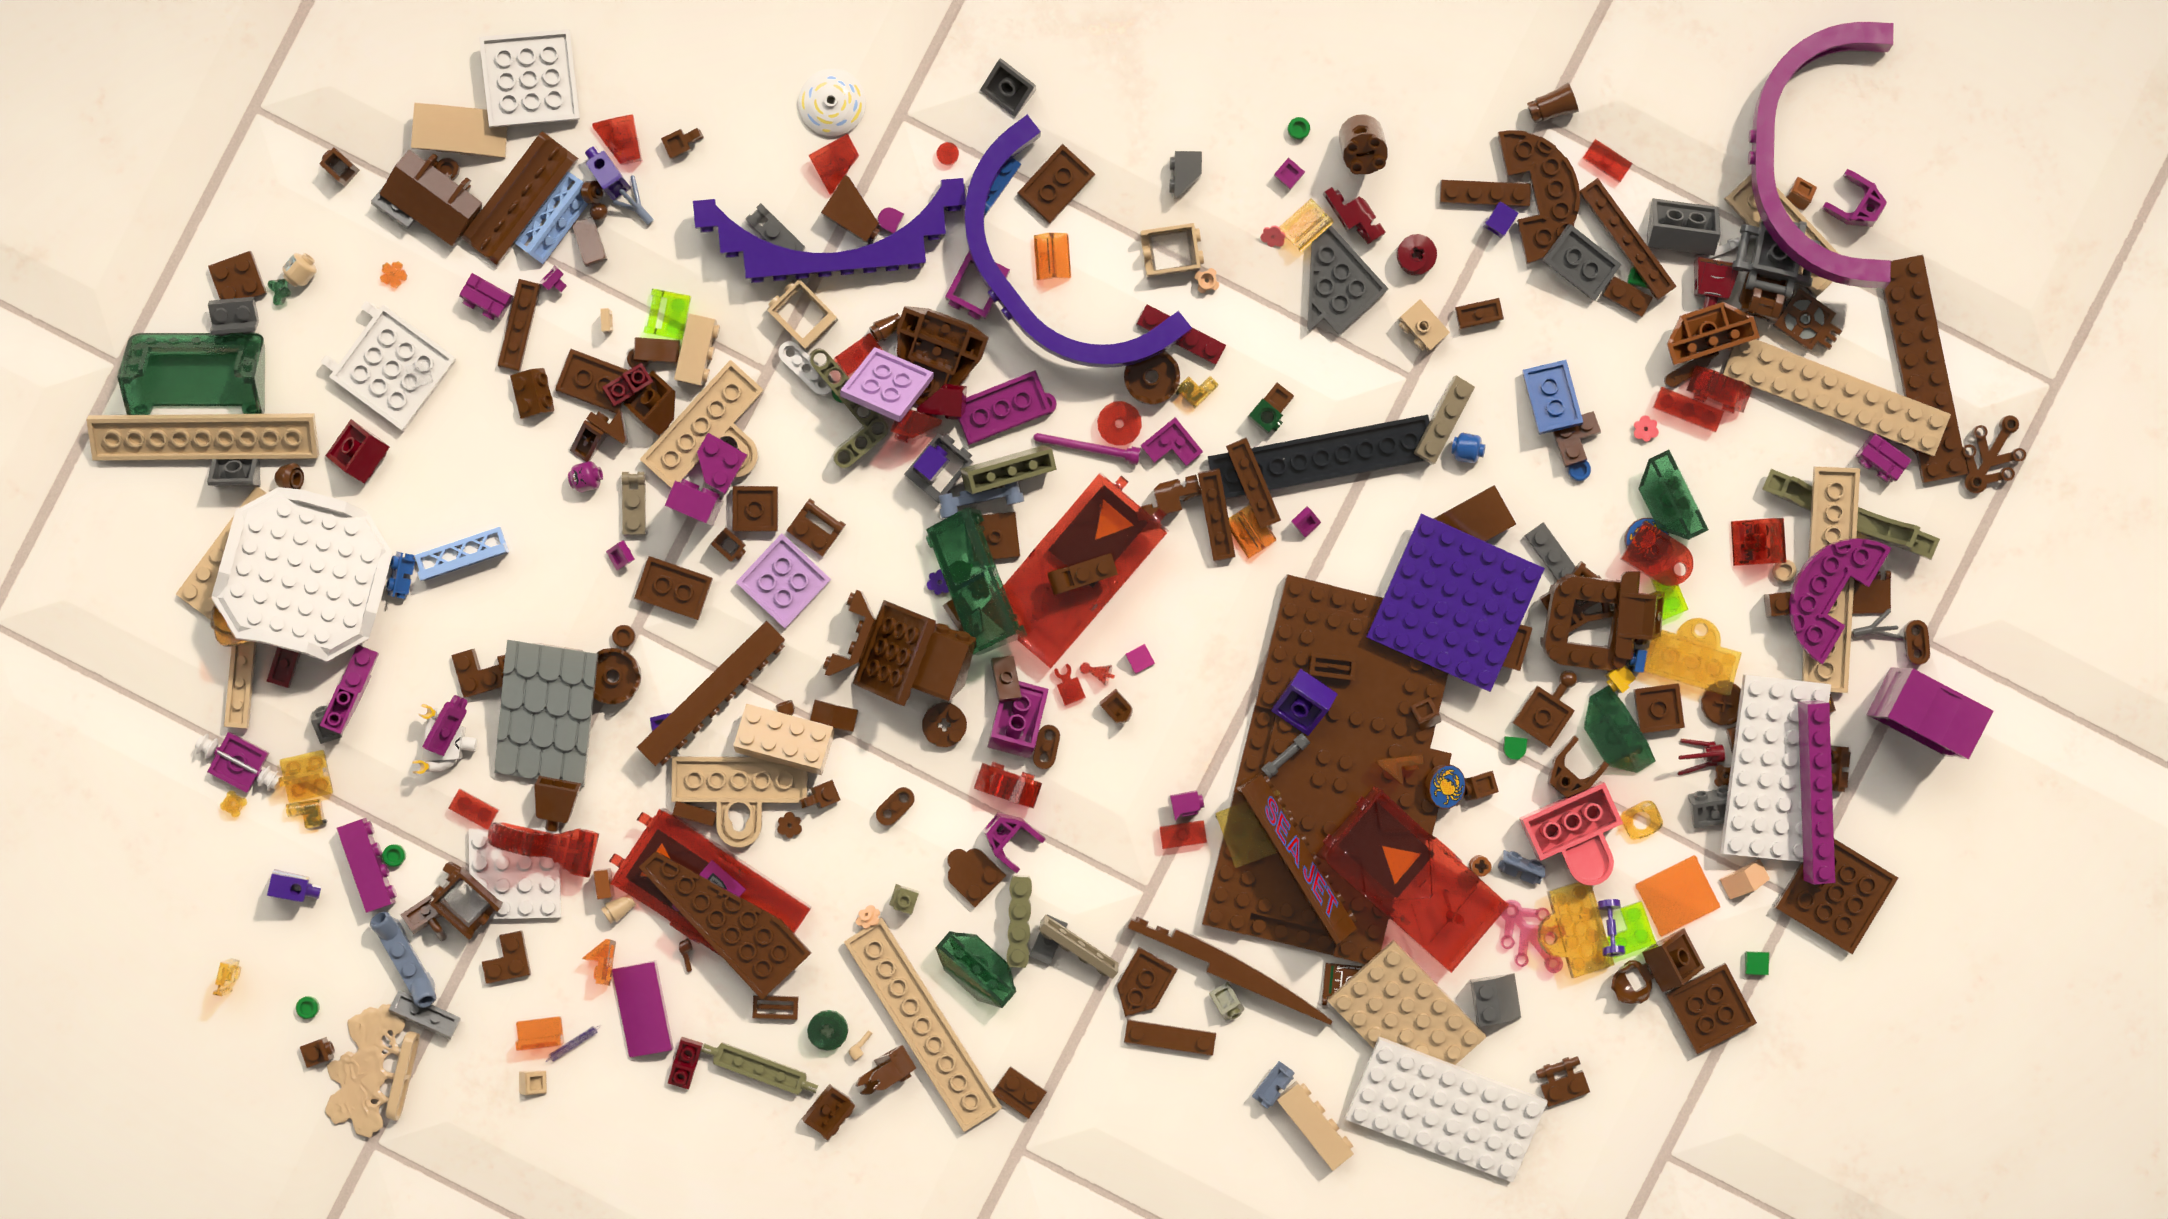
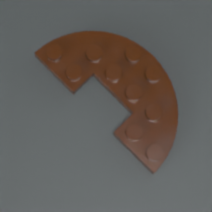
M1500 131L1497 134L1506 175L1508 177L1529 172L1538 215L1517 220L1526 264L1544 258L1568 224L1574 226L1580 207L1579 182L1568 158L1549 140L1526 131Z

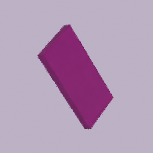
M1034 370L966 397L965 413L958 419L968 445H971L1049 414L1052 410L1038 374Z

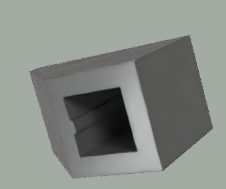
M1175 151L1174 157H1170V170H1174V179H1170L1169 193H1174V199H1178L1201 177L1202 151Z

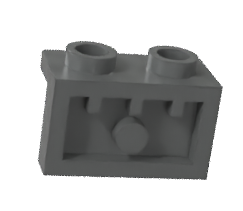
M254 297L211 300L208 302L212 322L211 335L226 336L238 332L249 334L256 331L259 317Z
M1727 787L1688 794L1694 828L1724 824L1728 794Z

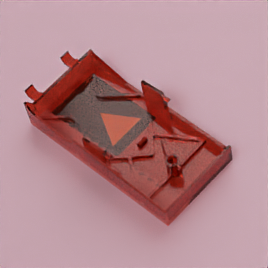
M1374 786L1365 798L1361 795L1355 802L1357 807L1332 836L1328 834L1322 841L1324 846L1316 855L1437 963L1452 973L1510 904L1504 901L1465 866L1462 860L1437 837L1426 832L1382 789Z

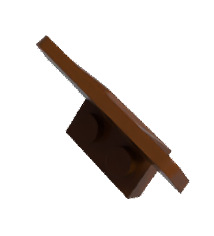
M1626 571L1621 575L1614 652L1619 658L1633 659L1635 639L1654 640L1661 636L1665 592L1639 593L1641 571Z

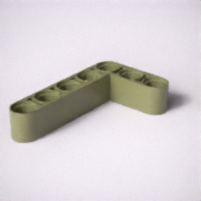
M815 349L810 353L809 362L862 424V427L837 447L833 453V460L836 465L841 468H848L888 434L889 427L881 415L869 409V414L865 417L858 415L857 410L861 405L840 396V390L849 380V377L824 349ZM818 353H823L826 356V361L822 365L814 363V356ZM834 370L839 371L841 376L839 381L830 382L828 379L829 373ZM876 422H881L884 425V430L880 434L872 432V426ZM858 437H865L867 444L863 448H857L855 440ZM842 451H846L850 455L849 460L845 463H841L837 459L838 454Z

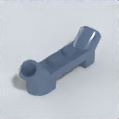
M386 911L376 914L370 921V927L378 935L413 997L414 1004L420 1008L430 1006L437 999L435 982L429 971L426 972L407 939L406 931L402 924Z

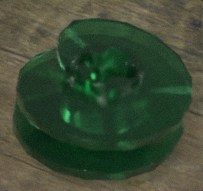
M823 1010L815 1014L810 1020L807 1028L808 1039L819 1049L825 1051L835 1050L845 1042L849 1028L842 1014L834 1010ZM825 1025L834 1029L830 1036L827 1035V1032L822 1031Z

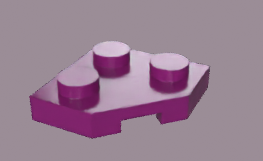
M707 433L697 451L705 483L726 494L748 455L710 433Z

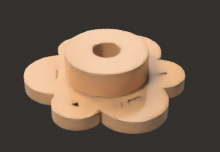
M869 905L865 910L859 911V917L856 919L858 926L868 929L870 926H875L879 923L878 916L880 911L875 909L873 905Z

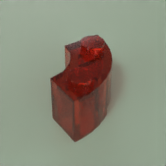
M1697 365L1687 387V391L1694 394L1693 399L1706 403V400L1722 406L1721 410L1734 414L1735 411L1744 413L1753 389L1743 381Z
M993 761L991 765L982 763L974 789L1034 809L1042 786L1041 782L1034 780L1035 775L1022 772L1019 775L1004 770L1005 765Z

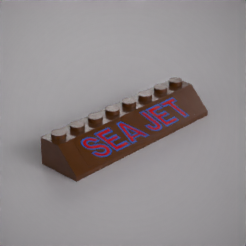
M1258 774L1237 787V790L1330 940L1337 945L1357 929L1354 924L1357 920L1351 910L1346 911L1342 904L1345 903V900L1340 892H1334L1330 886L1333 884V881L1327 872L1322 873L1319 868L1321 862L1315 852L1312 854L1309 852L1306 846L1310 844L1304 834L1301 833L1299 835L1296 831L1297 823L1291 814L1286 815L1283 807L1286 806L1279 795L1275 796L1271 788L1274 786L1268 776L1263 777L1262 774Z

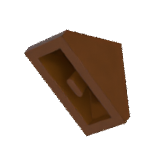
M585 420L570 451L586 462L591 461L608 434Z
M814 700L810 721L853 732L858 710Z

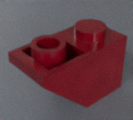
M944 384L917 407V412L923 413V416L926 417L945 415L946 419L951 420L962 417L966 409L967 386Z

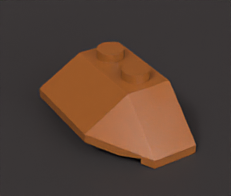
M1721 302L1680 315L1667 342V347L1672 363L1676 365L1758 339L1760 336L1754 316L1725 302Z

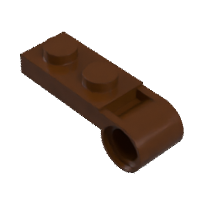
M1111 553L1047 573L1054 595L1118 575Z

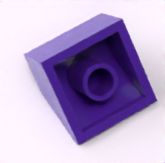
M1300 669L1271 711L1309 736L1328 712L1338 694Z

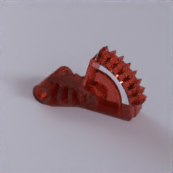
M494 822L491 823L488 830L487 842L493 847L523 856L552 858L554 863L558 862L561 868L566 869L570 874L590 878L600 833L578 828L553 834L509 823Z

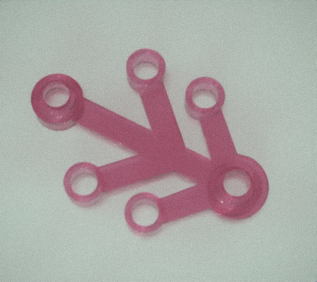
M1512 899L1503 902L1500 907L1501 917L1505 920L1504 936L1500 940L1503 948L1511 949L1515 944L1512 938L1514 923L1520 928L1518 954L1514 957L1515 963L1520 967L1528 964L1527 950L1528 941H1530L1545 960L1544 966L1549 972L1558 973L1563 968L1562 959L1555 954H1551L1536 934L1548 935L1559 939L1564 934L1563 928L1559 925L1549 927L1527 924L1522 918L1536 917L1540 921H1546L1550 916L1549 911L1544 907L1538 909L1522 908L1518 901ZM1512 906L1515 908V912L1509 915L1507 909ZM1545 910L1546 917L1540 918L1539 912ZM1554 928L1560 929L1558 936L1553 935ZM1510 938L1511 945L1505 946L1504 940ZM1519 956L1525 957L1523 964L1518 963ZM1555 959L1557 961L1555 967L1549 966L1550 960Z

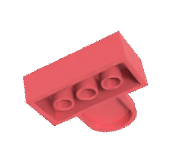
M1600 781L1584 791L1564 797L1519 818L1538 860H1544L1561 852L1572 877L1585 885L1601 884L1611 875L1614 859L1603 833L1622 825L1623 822L1605 782Z

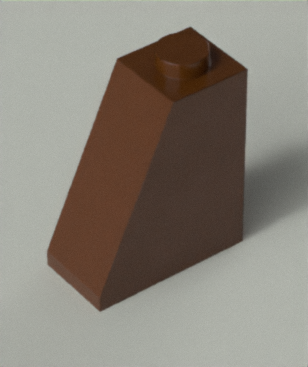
M845 175L821 213L868 244L870 240L874 242L881 231L878 229L880 226L879 222L851 179Z

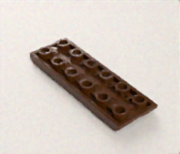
M542 131L479 212L461 239L498 266L579 158Z

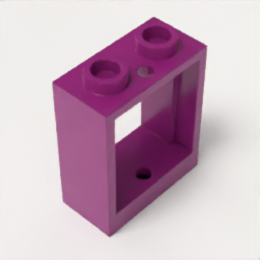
M968 251L945 298L949 301V306L960 310L962 307L969 311L967 315L976 320L983 318L986 320L994 304L990 297L982 310L954 295L970 262L973 263ZM996 263L1007 279L1010 269Z

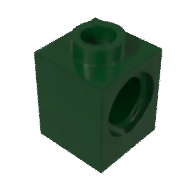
M1263 398L1247 416L1267 434L1271 430L1276 432L1283 423L1280 420L1283 414ZM1262 412H1270L1273 415V421L1268 424L1264 423L1261 420Z

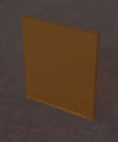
M1695 855L1635 884V888L1638 890L1661 937L1721 907Z

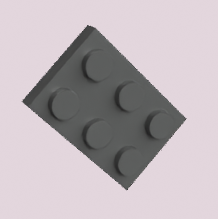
M1571 224L1566 226L1542 259L1544 263L1593 301H1596L1622 265Z

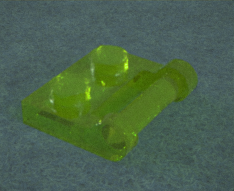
M652 288L651 296L653 297L647 326H644L643 333L683 341L692 296ZM661 298H666L667 303L662 328L659 329L656 328Z

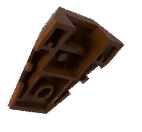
M904 306L897 325V357L933 372V380L916 400L915 404L920 405L944 384L961 385L982 359L989 337L972 324L935 310Z

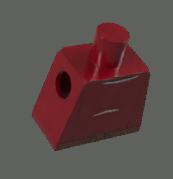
M1701 257L1694 260V295L1705 297L1703 308L1717 304L1718 300L1726 301L1730 298L1739 272L1732 269L1733 263Z

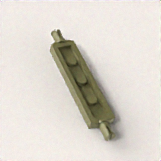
M724 1042L717 1048L704 1043L701 1051L714 1056L713 1064L796 1095H799L803 1089L816 1094L819 1086L806 1081V1072Z

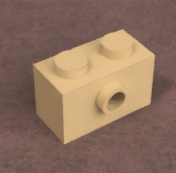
M1421 299L1398 318L1400 320L1399 326L1406 334L1410 332L1416 338L1414 343L1422 351L1425 349L1429 352L1450 333Z

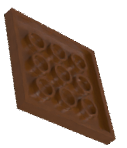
M883 600L853 684L896 704L905 706L906 701L910 697L914 680L918 675L922 658L926 654L929 639L934 632L936 620Z
M1834 838L1835 883L1811 884L1804 881L1803 862H1801L1774 908L1853 955L1899 877Z

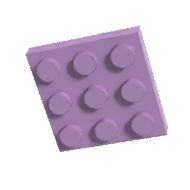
M874 347L840 390V396L900 422L933 380V372Z
M781 533L736 583L778 623L786 628L830 582L831 578Z

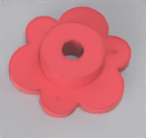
M1274 225L1270 228L1265 227L1260 238L1263 242H1267L1270 247L1275 245L1280 247L1285 243L1284 238L1286 234L1281 232L1278 226Z
M1642 416L1639 421L1634 423L1635 438H1643L1645 442H1648L1651 438L1657 437L1659 434L1656 428L1657 421L1651 420L1649 416Z

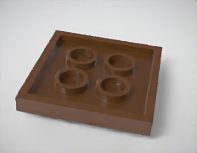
M1726 963L1686 982L1683 986L1665 993L1696 1054L1757 1024Z

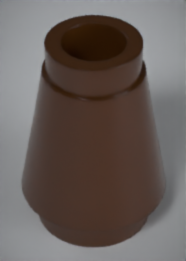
M898 313L875 321L869 327L871 334L878 343L882 340L885 342L897 331L900 319Z

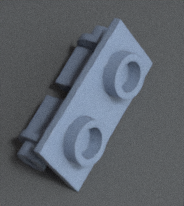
M1503 851V860H1500L1498 864L1501 872L1516 877L1518 871H1522L1521 880L1533 885L1541 883L1542 878L1545 877V866L1541 862L1523 858L1514 851Z
M1278 1061L1252 1097L1267 1109L1270 1106L1273 1107V1104L1281 1095L1278 1090L1280 1088L1285 1090L1291 1080L1294 1079L1293 1075L1295 1072Z

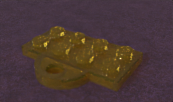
M1692 618L1684 622L1678 628L1676 634L1661 630L1660 637L1650 640L1644 672L1730 696L1742 652L1721 647L1720 633L1712 622L1703 618ZM1697 624H1703L1706 627L1707 632L1704 636H1699L1695 633V626Z
M1575 882L1546 891L1552 913L1541 921L1538 928V941L1541 948L1553 957H1565L1571 978H1577L1614 966L1613 957H1605L1602 953V948L1609 946L1592 885ZM1548 932H1552L1555 936L1552 944L1546 942L1545 937Z

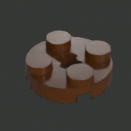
M948 702L937 703L929 708L922 720L924 735L930 743L938 747L955 745L962 739L967 729V720L960 708ZM943 718H946L947 722H951V727H947V731H942V728L938 727V723H941Z

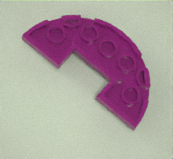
M1852 538L1840 540L1817 551L1799 571L1790 595L1791 625L1801 647L1819 664H1824L1845 628L1844 624L1829 616L1828 613L1848 579L1852 577L1864 586L1869 587L1891 551V547L1868 539Z

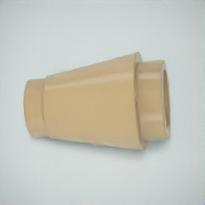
M628 894L605 903V907L601 908L610 924L615 921L617 923L636 903Z

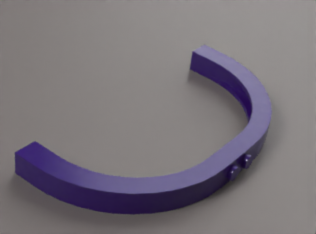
M1028 114L1003 132L987 149L973 173L966 197L965 231L968 249L981 279L989 289L987 294L994 303L998 301L1003 307L1001 312L1008 321L1012 319L1019 329L1036 345L1048 353L1074 364L1100 368L1122 367L1148 360L1164 352L1192 330L1191 325L1179 310L1148 333L1126 342L1115 344L1079 342L1055 332L1038 319L995 263L990 253L984 230L986 202L990 190L1002 169L1017 154L1041 137V131Z

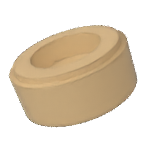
M1779 560L1773 566V576L1780 582L1791 581L1796 575V566L1790 560Z

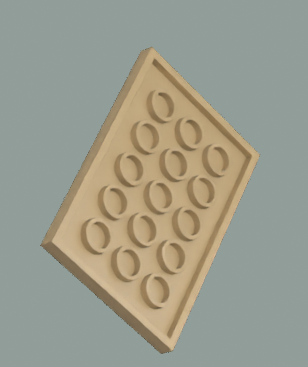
M1394 939L1328 998V1002L1373 1049L1378 1037H1382L1456 1065L1486 1038V1034Z

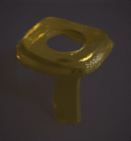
M1649 800L1636 804L1623 811L1620 815L1623 826L1632 840L1648 837L1659 831L1663 826V819L1657 806ZM1638 812H1646L1650 816V824L1645 829H1638L1633 823V817Z

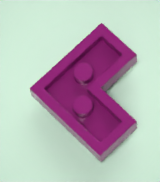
M1176 417L1140 445L1154 463L1171 449L1185 466L1203 453V450Z

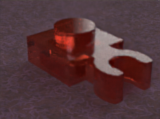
M1065 664L1067 673L1061 675L1057 668L1054 670L1055 675L1063 682L1058 684L1057 687L1065 706L1086 698L1078 677L1071 679L1072 670L1069 664Z

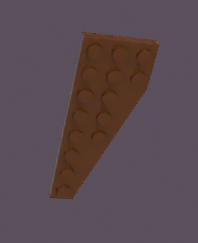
M656 851L639 866L644 874L762 1000L812 954L810 949L782 919Z

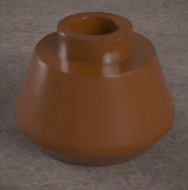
M291 463L281 466L276 471L274 479L280 488L301 489L304 483V472L298 464Z

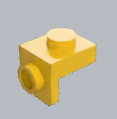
M1626 665L1623 668L1610 670L1605 674L1608 679L1606 681L1608 686L1614 692L1618 691L1619 693H1624L1629 689L1628 685L1636 679Z

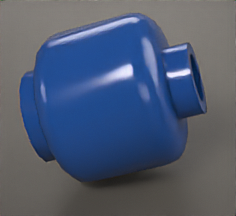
M1463 432L1458 437H1454L1451 453L1455 455L1457 461L1474 464L1478 461L1479 457H1484L1486 444H1482L1481 436Z

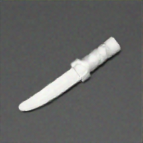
M1750 235L1749 242L1756 239L1757 237L1754 235ZM1741 236L1735 239L1731 238L1727 240L1726 244L1717 247L1715 256L1697 255L1694 259L1698 257L1710 259L1730 250L1734 251L1739 247Z

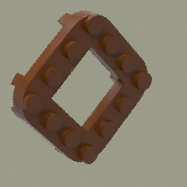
M1565 574L1564 577L1550 586L1548 593L1551 596L1544 636L1540 637V645L1547 657L1560 665L1607 671L1623 668L1626 665L1628 659L1619 658L1614 652L1620 580ZM1575 599L1615 604L1608 645L1597 646L1567 642Z

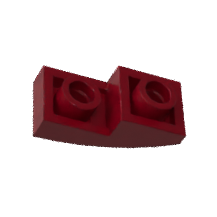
M640 363L623 373L622 376L603 386L602 390L614 408L652 384L653 380L643 364Z
M681 1037L668 1084L689 1090L702 1050V1042Z

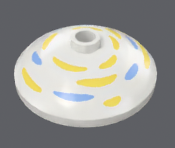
M825 69L813 74L804 83L799 94V111L804 122L810 129L824 136H841L852 131L860 123L865 113L866 98L862 86L855 77L843 70ZM829 97L835 98L833 104L827 103Z

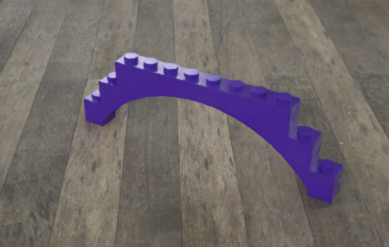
M964 179L940 180L941 187L933 199L907 225L873 244L847 251L812 253L777 246L758 238L732 221L716 205L715 199L693 201L695 229H700V233L714 232V228L718 227L720 253L725 254L726 258L739 257V253H743L745 277L750 279L751 283L764 282V278L773 277V281L787 280V276L795 275L796 279L809 278V274L818 273V277L832 276L831 272L838 271L841 272V275H852L854 270L863 269V273L877 272L876 268L884 267L886 271H898L899 266L907 265L908 269H920L921 264L926 263L924 237H928V241L941 240V235L946 234L944 208H948V212L961 211V207L966 205Z

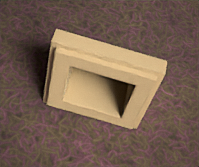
M519 1071V1093L523 1095L547 1093L546 1071Z

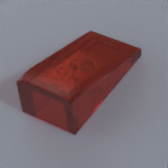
M868 333L834 357L833 360L849 377L858 369L874 347L880 350L883 349L871 333Z

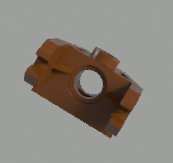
M1573 736L1554 757L1547 780L1564 797H1569L1590 788L1609 766V764L1603 761L1590 777L1579 779L1565 767L1566 754L1579 740L1576 736ZM1564 777H1567L1568 783L1566 785H1562L1561 783Z
M901 1045L876 1058L874 1061L877 1066L860 1076L855 1086H865L860 1092L861 1095H870L875 1091H883L899 1081L901 1083L911 1077L910 1073L916 1067L904 1046Z

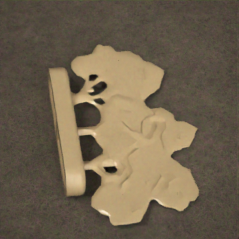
M382 1004L378 1009L369 1007L363 1010L361 1014L350 1018L347 1022L349 1034L352 1040L356 1042L358 1051L355 1054L348 1051L340 1057L339 1061L334 1060L326 1064L331 1080L340 1083L341 1089L335 1094L330 1095L325 1113L334 1124L346 1122L349 1118L352 1119L356 1134L368 1138L372 1137L373 1132L383 1128L379 1107L384 1103H387L386 1117L395 1121L399 1120L403 1111L420 1041L419 1033L409 1031L404 1036L401 1048L397 1046L395 1036L405 1028V1021L403 1018L389 1013L391 1004ZM388 1030L393 1032V1036L388 1034ZM383 1036H386L391 1041L389 1045L392 1048L384 1045L382 1042ZM386 1049L388 1050V1053L382 1054V1051ZM392 1053L399 1056L395 1073L386 1072L383 1068L384 1059ZM387 1078L393 1079L389 1097L380 1092V1087ZM376 1099L378 1100L377 1104L371 1103V1100Z

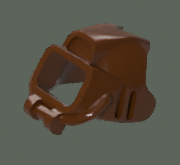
M1629 960L1615 973L1611 989L1616 993L1618 1001L1628 1004H1641L1648 1000L1652 989V979L1655 977L1647 968L1649 967L1647 963L1641 964L1639 961ZM1633 968L1639 970L1646 982V985L1638 990L1633 989L1625 975L1626 972Z

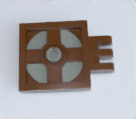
M1801 288L1797 289L1783 312L1779 315L1777 322L1773 324L1775 328L1809 351L1813 349L1816 343L1830 350L1832 345L1826 342V339L1835 343L1837 338L1831 332L1837 335L1842 333L1841 329L1830 323L1837 313Z

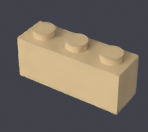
M688 314L674 380L703 387L704 382H708L710 369H707L708 361L713 360L715 347H712L714 338H718L720 329L716 319Z

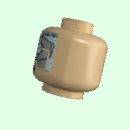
M294 253L282 267L284 279L295 287L298 285L305 286L317 272L314 265L315 260L307 253L303 255Z

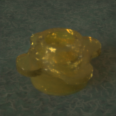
M231 790L227 792V797L220 803V808L231 813L232 817H238L241 814L240 810L242 807L247 805V799L236 795V792Z

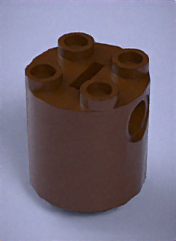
M1366 114L1348 118L1342 124L1339 131V142L1346 166L1355 175L1371 174L1383 169L1388 157V148L1380 122Z

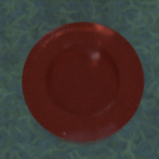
M945 142L937 149V158L943 165L949 166L957 162L959 150L955 144Z

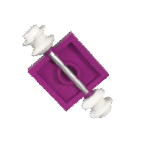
M231 732L227 733L220 747H218L217 738L213 741L209 740V734H206L204 737L200 736L194 746L197 748L196 754L202 751L205 753L206 759L215 755L207 771L215 777L246 793H249L256 778H258L259 787L263 784L267 785V791H270L272 788L276 789L281 781L279 771L276 773L270 772V766L262 770L270 754L268 751Z

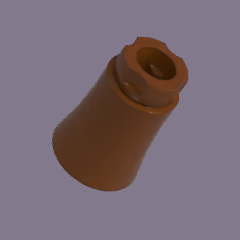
M1569 83L1527 103L1534 123L1579 112L1576 98Z

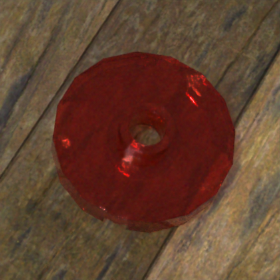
M1116 401L1102 409L1097 425L1101 437L1107 443L1115 446H1125L1138 437L1142 421L1138 410L1134 406L1124 401ZM1117 420H1122L1124 422V426L1121 428H1117L1115 422Z

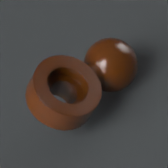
M598 181L584 182L581 188V196L586 203L592 204L590 208L591 217L597 221L604 220L608 215V209L604 204L600 203L603 197V188Z

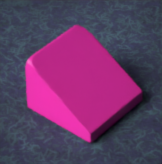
M1145 644L1125 654L1135 674L1155 664Z

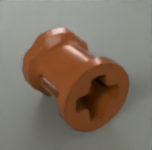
M1476 855L1469 862L1471 872L1477 876H1486L1491 871V862L1484 856ZM1480 860L1486 865L1485 868H1481V872L1475 867V864H1479Z

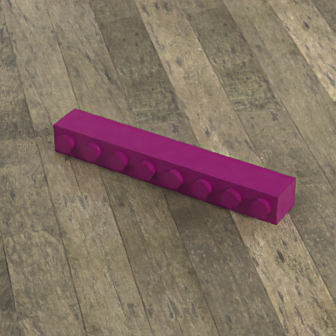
M1820 700L1798 702L1804 881L1811 884L1835 883L1830 706L1828 702Z

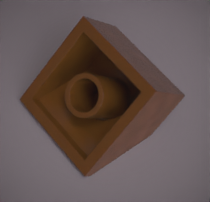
M1685 928L1653 943L1642 952L1662 992L1683 986L1705 968Z

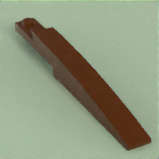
M1136 916L1135 920L1130 918L1127 928L1208 962L1206 972L1324 1023L1332 1024L1331 1018L1308 1001L1232 954L1176 927L1172 935H1169L1170 930L1157 925L1155 929L1148 926L1149 921L1138 916Z

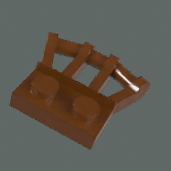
M1580 561L1571 573L1578 576L1581 574L1585 577L1602 579L1600 575H1596L1589 570L1583 561ZM1548 592L1539 597L1547 611L1551 596ZM1575 600L1569 633L1588 621L1613 617L1614 610L1611 609V604L1601 602V612L1584 615V610L1598 602L1584 601L1578 605Z

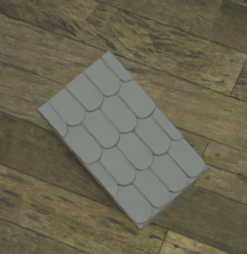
M507 640L494 773L538 779L539 776L581 783V786L584 787L598 662L597 653L543 643Z

